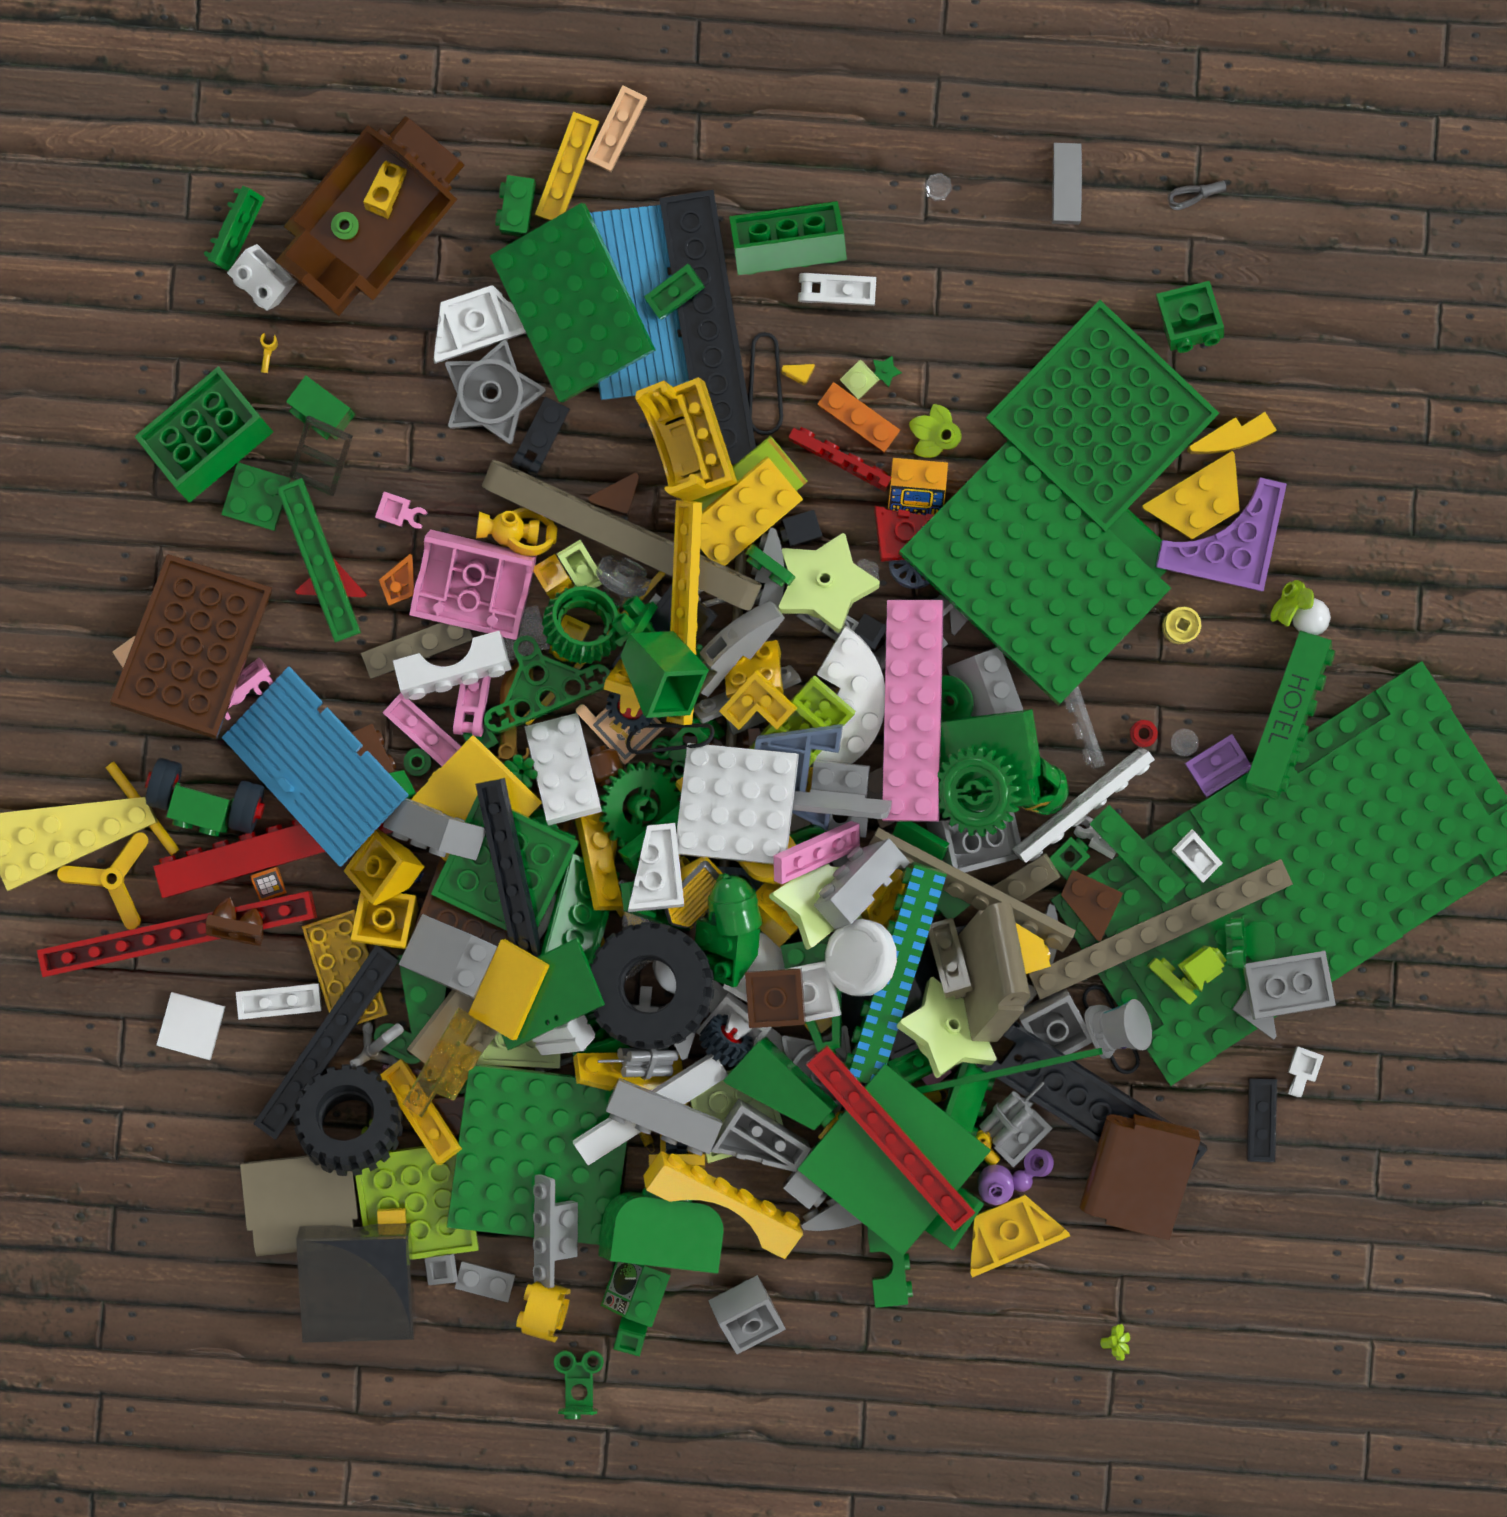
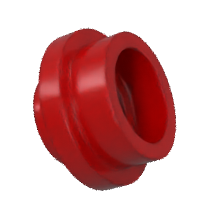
M1148 720L1137 721L1130 729V738L1139 747L1151 746L1158 736L1156 726ZM1142 728L1146 729L1149 733L1146 739L1139 737L1138 733Z

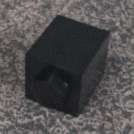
M814 510L782 520L784 526L779 527L783 543L789 542L790 548L822 538Z

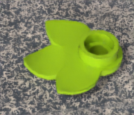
M933 404L930 416H918L909 422L912 433L920 439L914 450V453L920 457H936L943 449H953L961 441L960 428L952 422L950 411L941 405ZM945 431H951V437L948 440L943 439Z
M1300 580L1287 583L1282 590L1281 598L1275 603L1271 611V621L1279 620L1288 627L1298 608L1307 610L1313 607V591L1305 588L1304 583Z

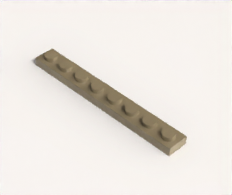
M880 828L877 829L869 843L871 845L889 838L910 862L906 867L910 868L912 862H916L944 871L947 875L942 890L948 892L953 897L973 905L978 910L984 911L988 906L999 902L1010 903L1013 908L1015 922L1043 939L1044 943L1053 949L1064 952L1073 939L1076 930Z

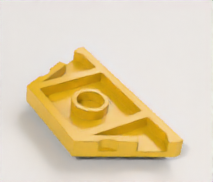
M1229 452L1141 506L1142 509L1159 518L1168 526L1175 528L1191 540L1240 511L1234 452Z
M1025 1194L1001 1205L978 1213L973 1220L970 1274L972 1277H975L1070 1237V1234Z

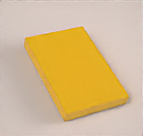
M500 940L468 1014L509 1039L517 1040L550 965L508 940Z

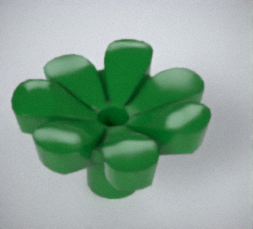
M514 755L513 761L507 760L504 763L528 789L533 785L531 779H536L538 776V771L532 769L535 763L532 758H527L524 761L522 755Z

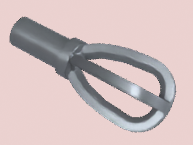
M1222 180L1208 185L1176 188L1168 195L1169 205L1174 210L1187 208L1210 195L1226 191V184ZM1199 192V195L1182 203L1173 201V197L1176 195Z

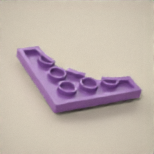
M1258 478L1255 490L1247 506L1229 526L1210 537L1197 541L1171 542L1162 540L1155 568L1260 592L1264 591L1287 484Z

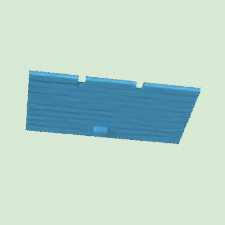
M661 206L590 213L656 350L599 382L601 400L636 396V391L661 381H666L673 387L688 382L689 377L682 337L678 338L677 330H681L678 310H674L661 320L644 298L645 295L672 276L668 275L667 268L671 267Z
M289 666L222 738L329 856L342 867L348 858L360 848L367 838L377 830L381 823L394 812L409 794L369 751H366L362 756L357 753L363 745L328 707L321 713L317 710L323 702Z

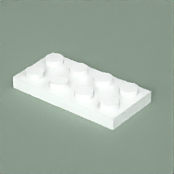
M575 713L525 726L531 757L535 761L534 769L538 771L537 782L548 826L602 812L579 715Z

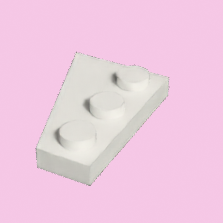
M675 823L647 826L628 912L684 907Z

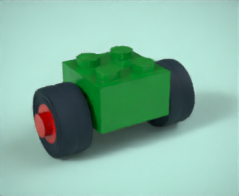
M165 758L157 760L146 780V804L151 807L168 810L166 817L173 819L172 825L192 829L193 825L200 827L199 832L212 836H219L220 832L227 833L228 828L240 830L244 833H252L257 820L261 819L265 804L262 803L264 798L263 786L241 781L234 798L231 800L180 786L182 764Z

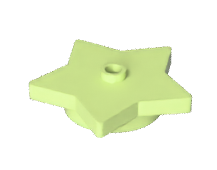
M844 533L817 550L782 549L785 567L796 578L790 586H787L779 604V611L781 613L808 614L819 618L834 631L841 633L852 604L879 588L880 581L853 563Z
M829 864L823 865L789 881L769 895L772 901L788 912L791 920L799 927L804 946L807 950L814 947L828 934L836 930L816 909L814 904L820 897L819 892L821 889L832 882L834 879L833 874L839 867H833Z
M933 977L926 983L921 1008L903 1018L897 1024V1028L915 1040L920 1051L929 1059L936 1078H939L952 1067L962 1062L992 1065L997 1060L990 1042L972 1041L964 998L955 999L954 996L946 998L942 984Z

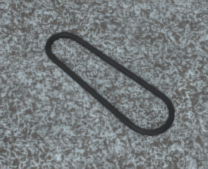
M767 332L759 333L752 340L750 360L749 409L753 431L761 435L775 433L783 422L779 345L775 336ZM764 336L771 338L774 342L779 421L776 427L770 431L759 430L752 421L755 345L757 340Z
M692 723V725L649 724L648 726L645 725L644 728H709L710 735L707 740L697 744L633 750L630 746V741L633 735L639 731L637 727L635 731H631L626 747L632 754L687 749V747L699 748L707 745L713 739L715 730L712 725L706 723Z

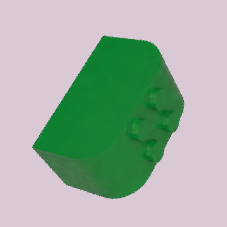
M643 1188L642 1193H622L613 1198L605 1209L598 1256L613 1262L718 1273L724 1233L723 1223L713 1208L694 1200L669 1202L647 1191L645 1188Z

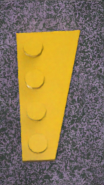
M577 1053L573 1057L577 1084L608 1091L615 1088L618 1078L648 1090H653L683 1071L679 1053L678 1060L673 1061L671 1065L673 1067L672 1076H653L646 1080L641 1077H623L621 1074L622 1062L598 1063V1060L619 1059L617 1053Z

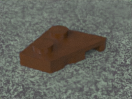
M1071 870L1060 895L1081 922L1084 923L1093 937L1101 942L1123 893L1075 870Z

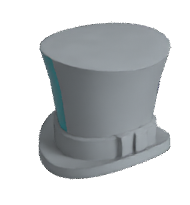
M1132 999L1114 1009L1105 1005H1093L1086 1010V1027L1095 1048H1102L1103 1054L1100 1055L1102 1059L1110 1058L1117 1049L1145 1050L1150 1046L1152 1040L1150 1019L1144 1006L1138 1000Z

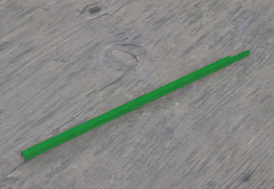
M1096 1048L922 1086L916 1089L923 1094L1102 1055L1103 1052L1102 1048Z

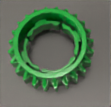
M574 585L573 588H565L564 592H557L555 598L550 599L548 607L545 608L542 621L544 629L542 633L547 637L546 643L552 646V651L557 652L560 658L563 657L569 660V662L572 661L579 664H591L593 661L600 662L602 657H609L611 651L616 650L617 643L614 640L619 633L611 624L620 615V607L614 604V599L610 598L606 592H602L596 587H588L587 585L577 587ZM572 608L589 609L602 618L605 625L603 634L597 640L591 642L573 639L564 632L561 626L563 614H566Z

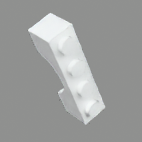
M500 631L474 637L468 654L460 662L451 666L440 667L432 665L420 653L393 660L399 688L405 700L421 699L425 694L434 691L446 692L452 686L462 683L464 685L474 684L480 678L487 676L499 677L505 674V671L512 670L505 642Z

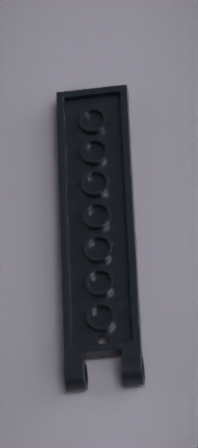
M1015 1021L1003 1035L1014 1041V1044L1000 1061L997 1058L992 1065H975L985 1072H991L1060 1057L1065 1054L1027 1031ZM1016 1054H1020L1022 1058L1020 1060L1014 1059V1056ZM1076 1061L996 1077L1026 1097L1044 1082V1085L1030 1100L1098 1143L1107 1115H1119L1133 1119L1134 1114L1171 1123ZM1201 1141L1192 1169L1208 1150L1207 1145Z

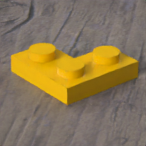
M756 670L719 712L738 730L756 712H759L778 730L796 711L797 707Z

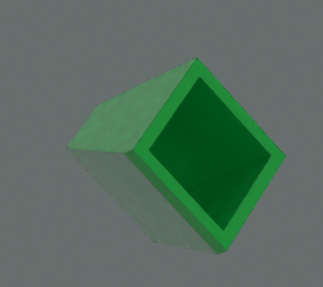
M674 631L629 633L621 653V659L643 715L646 718L691 715L709 669Z

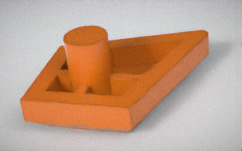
M411 554L379 579L389 606L413 597L414 571L413 556Z

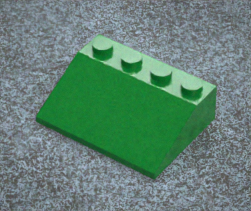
M218 366L134 437L172 485L190 503L274 431Z

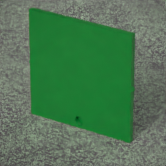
M884 1063L865 1086L868 1092L956 1191L959 1190L990 1153L991 1149L887 1064ZM847 1110L838 1115V1120L797 1168L799 1172L901 1255L908 1251L938 1215V1212Z

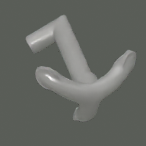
M369 1021L365 1022L362 1028L364 1048L361 1054L350 1061L351 1067L356 1070L358 1065H362L369 1060H376L388 1063L389 1065L395 1064L399 1059L393 1055L382 1053L381 1050L404 1032L403 1027L397 1023L373 1042V1025Z

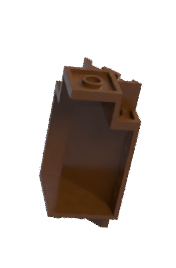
M406 116L390 135L381 128L375 131L367 126L284 225V228L295 238L275 262L338 316L342 314L359 292L374 300L457 201V198L450 193L452 187L449 184L465 165ZM384 161H389L407 169L405 179L398 191L399 193L392 206L393 210L388 219L365 210L363 202ZM341 212L353 214L359 222L357 234L348 240L339 239L331 229L333 218ZM341 222L340 229H348L349 222Z

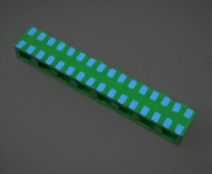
M912 862L911 867H906L901 881V883L905 884L902 894L898 893L896 896L893 910H897L894 921L889 920L886 927L896 946L897 963L892 978L882 990L870 995L869 1001H863L860 1010V1016H863L860 1027H855L851 1042L855 1043L853 1052L847 1053L844 1065L861 1082L868 1084L883 1064L888 1063L898 1031L897 1024L901 1021L947 874L942 870Z

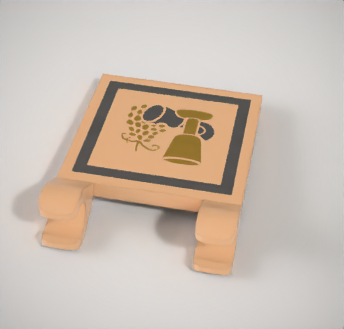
M580 704L576 708V713L610 749L617 750L621 761L625 765L636 755L629 752L626 747L627 738L631 733L630 726H627L624 730L621 729V722L615 725L613 723L615 717L609 718L608 716L610 710L605 708L595 717L584 704ZM656 717L650 722V724H662ZM643 728L637 731L630 741L631 748L633 750H642L664 728Z

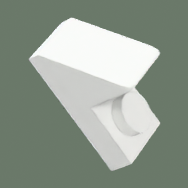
M1193 830L1172 849V853L1201 882H1204L1222 864L1219 858Z

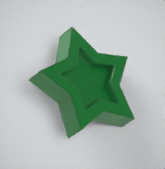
M893 356L885 361L873 360L876 370L874 374L889 388L892 378L902 374L901 371L894 367Z

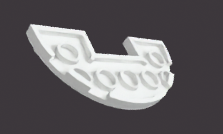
M844 626L819 668L817 675L838 686L837 695L856 712L843 726L839 753L822 750L816 757V761L852 764L870 747L880 730L885 714V681L880 664L870 647L854 631Z

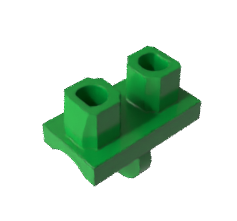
M638 596L631 597L622 606L626 612L618 615L611 624L619 633L614 641L620 647L627 640L629 633L655 632L650 619L658 607L653 601L644 604Z

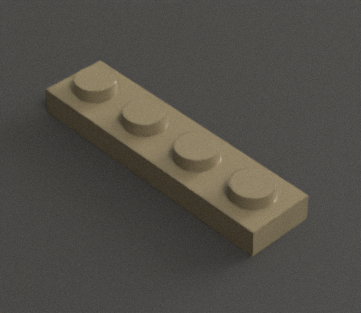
M438 623L365 651L361 655L370 679H374L395 671L393 660L418 653L426 659L471 642L473 635L470 629Z

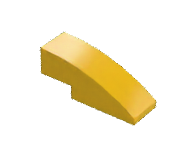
M1266 412L1243 426L1235 417L1189 446L1186 450L1189 454L1223 453L1256 443L1277 430Z

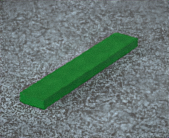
M300 478L276 487L334 642L336 643L360 634V627L304 479Z

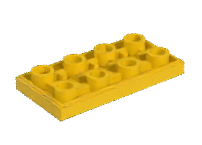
M355 909L302 926L329 1013L369 956L366 943L351 941L356 915ZM381 990L357 1024L388 1015Z

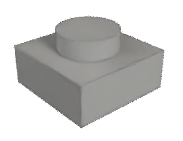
M454 1254L425 1258L428 1285L458 1281Z

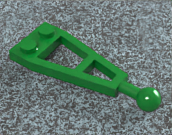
M831 936L825 937L809 950L805 948L803 941L780 946L785 969L825 961V950ZM836 987L841 1010V991ZM842 1014L832 1017V1041L824 1042L816 1020L806 1022L817 1051L819 1052L828 1045L836 1054L835 1049L842 1047Z

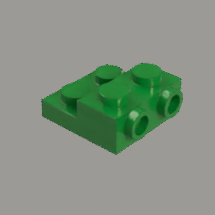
M1210 281L1156 294L1170 351L1177 350L1179 353H1185L1192 350L1193 345L1204 343L1205 346H1213L1218 344L1220 339L1224 338V325Z

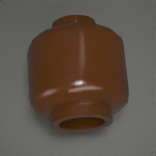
M600 746L590 751L591 756L589 760L595 784L600 785L601 789H603L604 785L611 786L612 783L609 777L614 776L618 778V769L624 770V766L617 750L606 749L605 746Z

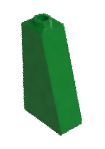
M767 1037L758 1041L723 1080L727 1085L812 1130L821 1125L825 1128L836 1117L833 1111L839 1105Z

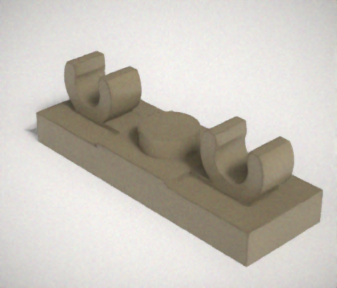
M953 917L931 923L928 934L945 997L954 996L955 999L966 997V992L973 991Z

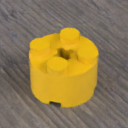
M539 1281L528 1284L524 1294V1300L527 1301L525 1311H520L516 1327L521 1328L523 1334L555 1343L558 1337L554 1336V1332L556 1329L561 1330L570 1301L565 1299V1294H570V1289L555 1284L553 1288H546Z

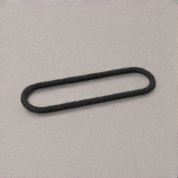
M1090 986L1083 993L1082 1001L1086 1010L1089 1008L1086 1000L1087 994L1094 989L1104 993L1111 1009L1116 1008L1109 993L1102 986ZM1132 1049L1136 1058V1064L1130 1070L1121 1069L1114 1056L1110 1057L1113 1066L1118 1072L1131 1074L1137 1070L1140 1065V1057L1136 1049Z

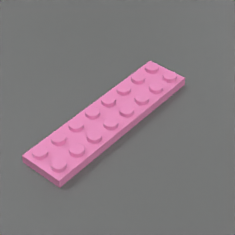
M887 600L883 800L892 801L888 817L882 819L883 821L939 822L940 789L938 782L940 779L938 778V772L940 771L942 600Z

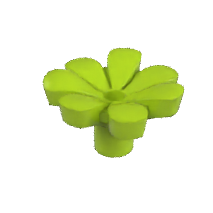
M1123 1324L1112 1327L1110 1337L1101 1338V1347L1103 1349L1111 1348L1116 1360L1123 1361L1125 1359L1124 1354H1129L1130 1351L1129 1346L1125 1343L1130 1341L1129 1332L1124 1333Z

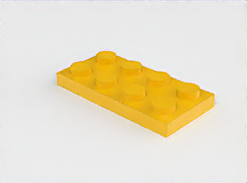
M769 457L764 458L738 480V484L731 486L702 511L700 549L707 558L726 566L803 500Z

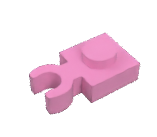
M384 492L375 518L400 527L403 526L404 520H407L412 527L422 529L423 525L416 523L414 516L418 513L427 515V511L420 507L409 509L410 500Z

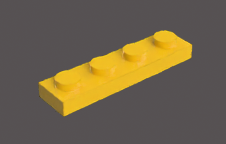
M573 112L535 216L550 221L567 211L599 126V121Z
M604 812L576 818L575 821L594 910H619L623 907L609 836L608 833L603 831L606 822L602 823L599 821V817Z
M403 1059L398 1060L380 1074L382 1080H386L390 1084L401 1110L437 1165H442L462 1150L414 1073Z

